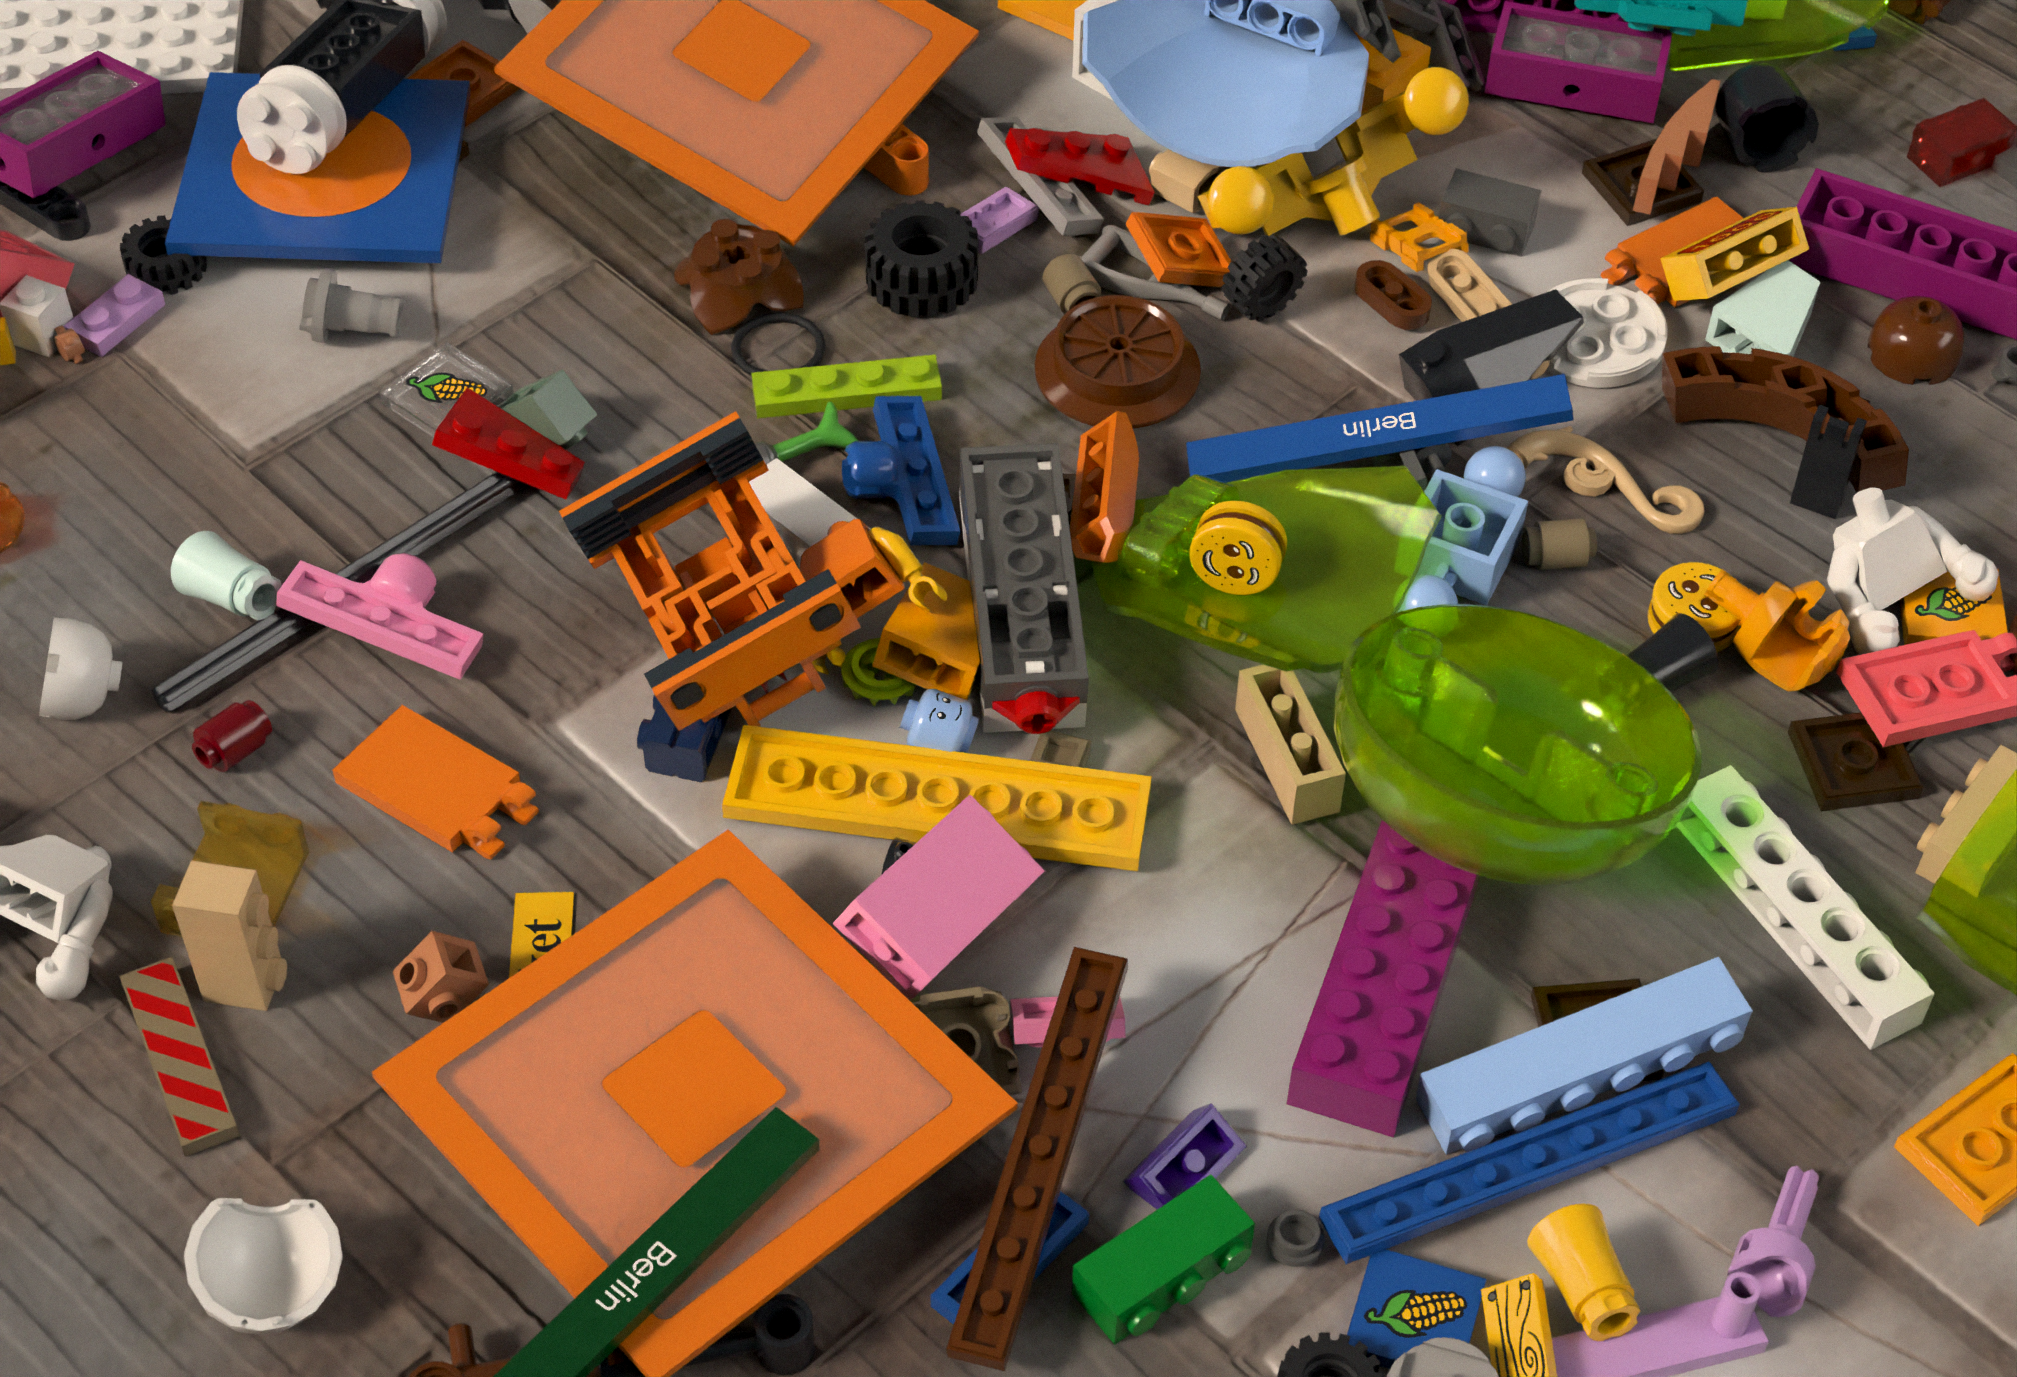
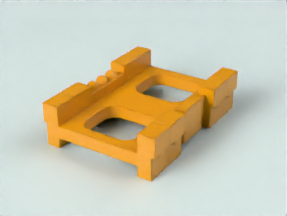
M1420 202L1413 204V210L1384 221L1376 219L1371 222L1370 241L1384 251L1391 249L1401 257L1402 263L1415 272L1424 270V260L1445 253L1450 249H1458L1465 253L1469 252L1467 233L1454 224H1448L1439 219L1438 216L1434 215V211ZM1405 221H1413L1418 227L1400 232L1392 226ZM1430 238H1439L1446 242L1430 249L1423 248L1417 244Z

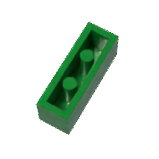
M1210 1174L1074 1264L1072 1295L1114 1345L1130 1334L1139 1336L1148 1331L1157 1322L1162 1312L1177 1302L1180 1305H1184L1195 1299L1202 1292L1206 1283L1223 1271L1225 1274L1233 1273L1243 1266L1252 1252L1255 1222Z

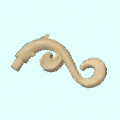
M1571 426L1557 430L1533 431L1517 438L1507 447V449L1513 451L1521 459L1525 469L1533 461H1546L1548 455H1564L1576 458L1569 462L1564 471V480L1567 487L1580 495L1595 497L1604 494L1614 483L1644 518L1666 533L1683 534L1691 532L1700 525L1705 513L1703 501L1693 490L1683 486H1665L1656 490L1652 496L1653 505L1671 503L1677 506L1682 513L1670 515L1657 511L1647 500L1622 462L1596 442L1581 435L1571 433L1573 431ZM1587 463H1589L1595 470L1592 471L1587 469Z

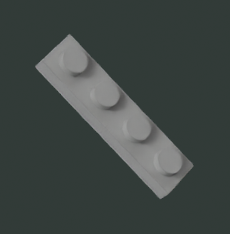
M1018 117L981 119L977 134L1062 236L1099 233L1104 218L1072 181L1067 184L1016 169L1005 140L1010 128L1027 129Z

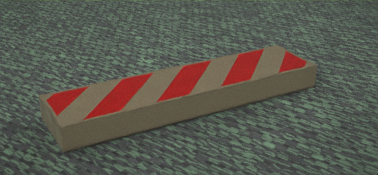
M173 956L119 975L185 1157L239 1137L240 1134Z

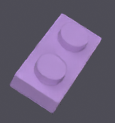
M127 274L64 325L65 330L72 328L79 336L85 349L103 357L165 305L163 293L161 290Z

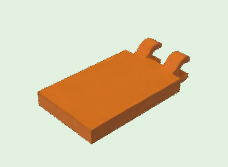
M1716 196L1618 243L1617 248L1605 255V260L1612 267L1601 272V277L1608 279L1609 284L1618 286L1626 279L1637 275L1639 278L1635 281V285L1640 290L1650 296L1657 304L1666 300L1676 308L1690 300L1673 301L1660 258L1744 218Z
M401 705L332 769L335 782L452 853L462 843H465L484 858L491 860L505 846L502 840L495 837L501 830V825L490 818L497 809L508 814L521 825H527L539 813V808L529 803L536 796V793L530 786L521 782L518 771L404 705Z

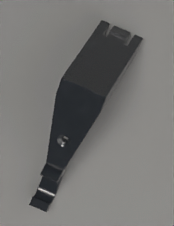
M1819 405L1812 420L1790 504L1836 519L1842 506L1867 420L1857 417L1849 441L1846 442L1844 440L1849 422L1830 416L1825 433L1822 434L1829 408Z

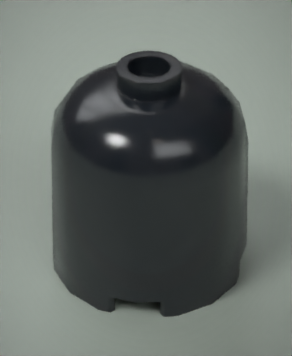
M1761 63L1740 68L1725 80L1717 94L1716 114L1737 159L1741 163L1744 162L1745 164L1755 166L1759 172L1779 171L1795 164L1799 160L1797 154L1805 148L1809 141L1812 144L1817 138L1819 122L1814 108L1792 78L1778 66Z

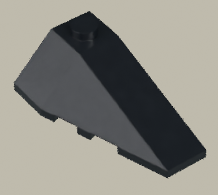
M1555 289L1438 330L1399 354L1404 388L1417 401L1532 380L1531 376L1544 361L1551 360L1584 323L1583 316ZM1467 440L1457 441L1454 444L1459 446Z

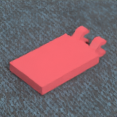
M1975 630L1844 658L1841 659L1836 671L1883 747L2017 717V675L2006 677L2003 673L2013 669L2015 665L2009 657V654L2017 653V639L2013 633H2003L1991 639L1981 640Z

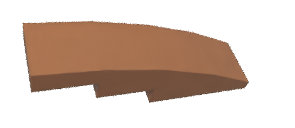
M1710 80L1687 99L1666 123L1650 150L1640 177L1633 211L1650 215L1657 187L1675 191L1682 164L1699 168L1721 81Z

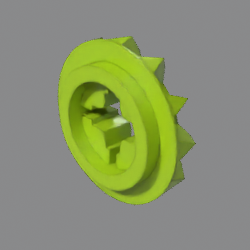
M880 638L868 639L855 645L846 654L841 668L843 685L851 689L855 700L865 697L870 700L873 706L879 700H889L895 705L900 696H913L916 684L890 673L885 675L884 680L877 681L875 679V674L880 669L873 667L872 664Z

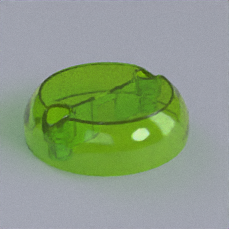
M1440 604L1397 612L1377 621L1357 637L1344 659L1338 677L1332 711L1334 732L1345 768L1361 797L1390 828L1415 847L1451 866L1487 878L1518 884L1557 885L1594 880L1622 869L1644 857L1672 833L1692 799L1701 771L1702 750L1693 723L1679 701L1657 678L1631 658L1597 638L1564 624L1532 614L1493 606L1470 604Z

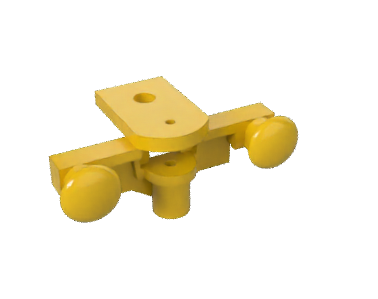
M1431 67L1422 70L1412 78L1406 91L1361 113L1359 119L1334 138L1345 161L1315 177H1312L1302 153L1289 154L1274 162L1258 165L1254 168L1236 166L1223 171L1216 177L1210 190L1198 196L1212 229L1222 228L1232 234L1244 235L1255 232L1262 227L1265 235L1269 236L1302 218L1334 221L1339 234L1344 235L1368 225L1380 217L1371 195L1381 178L1418 160L1406 133L1417 128L1429 135H1443L1457 128L1465 118L1468 110L1469 97L1466 86L1457 74L1446 68Z

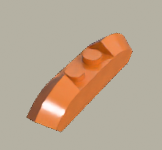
M1116 411L1080 437L1070 521L1071 544L1076 558L1110 563L1120 559L1126 550L1134 519L1139 451L1132 425L1125 412Z

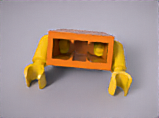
M853 519L850 522L839 521L832 524L828 529V536L806 549L801 555L800 572L804 579L808 581L829 569L856 618H859L905 589L903 582L907 581L911 584L909 588L910 600L927 613H931L930 609L924 604V596L928 591L933 590L943 601L947 600L945 589L932 578L921 574L923 566L901 536L878 526L869 529L861 519ZM837 647L812 661V664L816 671L828 675V668L825 665L826 657H828L833 665L842 668L846 655L840 647Z

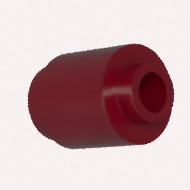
M247 700L242 704L235 702L193 731L195 742L192 744V750L204 767L226 772L266 743V737L272 733V725L267 714L254 701Z

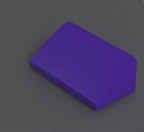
M1210 1103L1189 1113L1123 1182L1131 1191L1157 1210L1210 1174L1216 1179L1247 1145L1214 1105Z

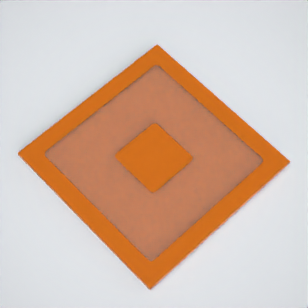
M562 0L495 66L494 73L763 230L776 232L782 241L794 247L976 40L979 31L925 0Z
M726 830L372 1071L374 1080L574 1299L775 1107H778L819 1138L820 1150L618 1346L646 1377L672 1376L1018 1109V1103L730 830Z

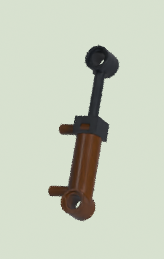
M777 1294L756 1310L752 1329L725 1334L685 1366L756 1353L760 1364L768 1372L777 1375H793L810 1364L815 1354L813 1314L809 1305L794 1295ZM458 1323L448 1330L452 1364L444 1361H431L417 1367L410 1373L409 1377H493L513 1357L476 1364L472 1327L466 1323ZM785 1330L796 1333L788 1339L773 1337L775 1333ZM617 1347L587 1377H645V1375Z

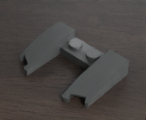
M1330 0L1335 5L1337 12L1340 11L1339 16L1358 35L1392 63L1401 54L1388 16L1398 20L1406 28H1412L1417 41L1431 47L1429 62L1433 67L1451 70L1461 78L1466 88L1470 87L1479 91L1486 85L1458 7L1443 0Z

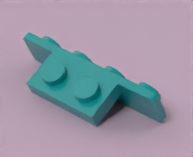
M1575 0L1574 4L1578 9L1617 13L1624 21L1628 22V27L1632 29L1653 31L1654 25L1670 26V32L1694 36L1696 29L1710 31L1711 24L1740 27L1744 21L1748 0Z

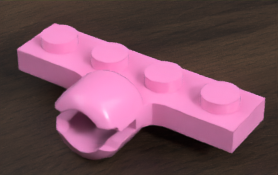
M407 553L394 554L386 558L371 580L365 583L351 581L300 560L277 592L276 606L459 680H461L483 643L484 633L425 609L435 594L436 577L430 566L423 560Z

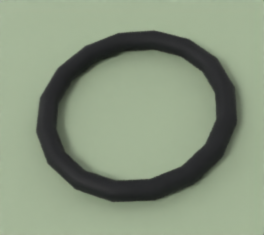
M783 312L763 314L747 321L736 331L731 343L733 360L743 372L749 375L753 372H763L765 370H760L750 365L742 356L740 346L743 338L752 329L766 323L786 322L797 324L808 330L815 338L817 348L814 356L805 365L798 368L817 366L821 363L826 350L824 335L813 322L800 315Z

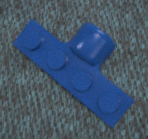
M876 396L873 413L881 441H854L846 446L845 452L848 453V456L842 461V479L846 493L855 499H884L888 496L894 498L899 504L910 546L957 545L960 528L922 397Z

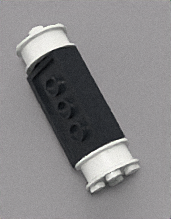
M337 0L260 72L261 80L259 83L251 87L240 99L237 108V121L250 154L255 159L286 173L301 174L315 169L324 160L326 154L333 151L343 138L425 59L428 52L435 49L441 43L447 28V17L442 1Z

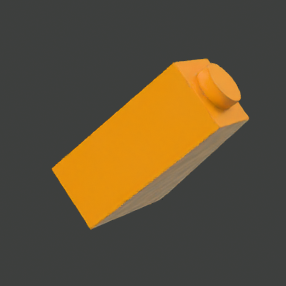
M924 562L921 574L932 578L946 591L947 600L943 601L933 590L928 591L924 596V604L930 609L931 613H927L910 600L909 586L882 630L872 666L925 689H937L968 701L980 665L970 581Z

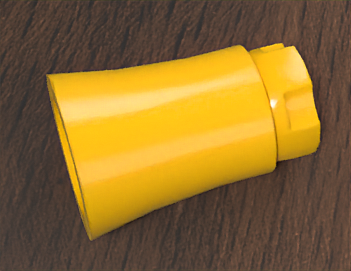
M1583 1203L1563 1207L1543 1218L1532 1229L1527 1241L1529 1249L1547 1270L1567 1302L1575 1320L1582 1324L1589 1338L1602 1342L1611 1337H1620L1638 1323L1637 1316L1640 1308L1634 1299V1290L1621 1267L1610 1241L1602 1211L1597 1206Z

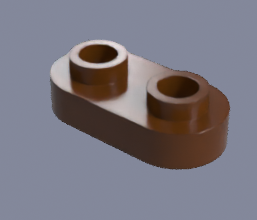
M1372 260L1363 263L1357 269L1355 279L1356 294L1390 324L1403 330H1413L1423 327L1429 321L1432 306L1430 295L1395 265L1386 261Z

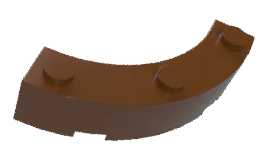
M1720 346L1686 348L1662 353V390L1675 423L1702 419L1745 420L1787 431L1807 441L1813 417L1818 406L1822 405L1829 408L1822 434L1825 433L1831 416L1849 422L1844 440L1848 442L1857 417L1867 420L1849 479L1856 493L1868 488H1879L1884 491L1906 485L1909 448L1900 431L1881 408L1874 409L1859 396L1860 389L1835 373L1787 354L1751 348V354L1723 353Z

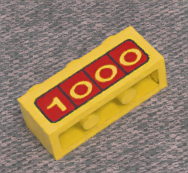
M1797 207L1760 210L1660 259L1673 301L1709 299L1809 250V246Z

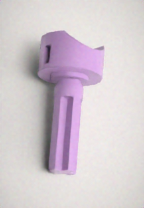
M1792 1166L1788 1170L1768 1228L1749 1230L1740 1237L1727 1273L1730 1275L1735 1272H1746L1754 1276L1761 1286V1294L1757 1305L1771 1317L1792 1315L1801 1309L1816 1267L1814 1255L1807 1245L1800 1240L1818 1190L1817 1182L1819 1175L1812 1169L1803 1172L1798 1166Z

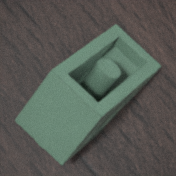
M563 369L518 389L499 406L502 410L557 445H562L565 449L572 447L587 435L588 432L584 426L597 415Z

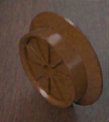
M1125 295L1096 297L1071 308L1060 319L1057 327L1044 338L1035 358V377L1043 396L1064 415L1091 426L1097 425L1116 411L1127 414L1133 429L1162 422L1181 411L1190 402L1197 391L1201 374L1200 360L1196 349L1183 334L1177 320L1167 310L1153 302Z

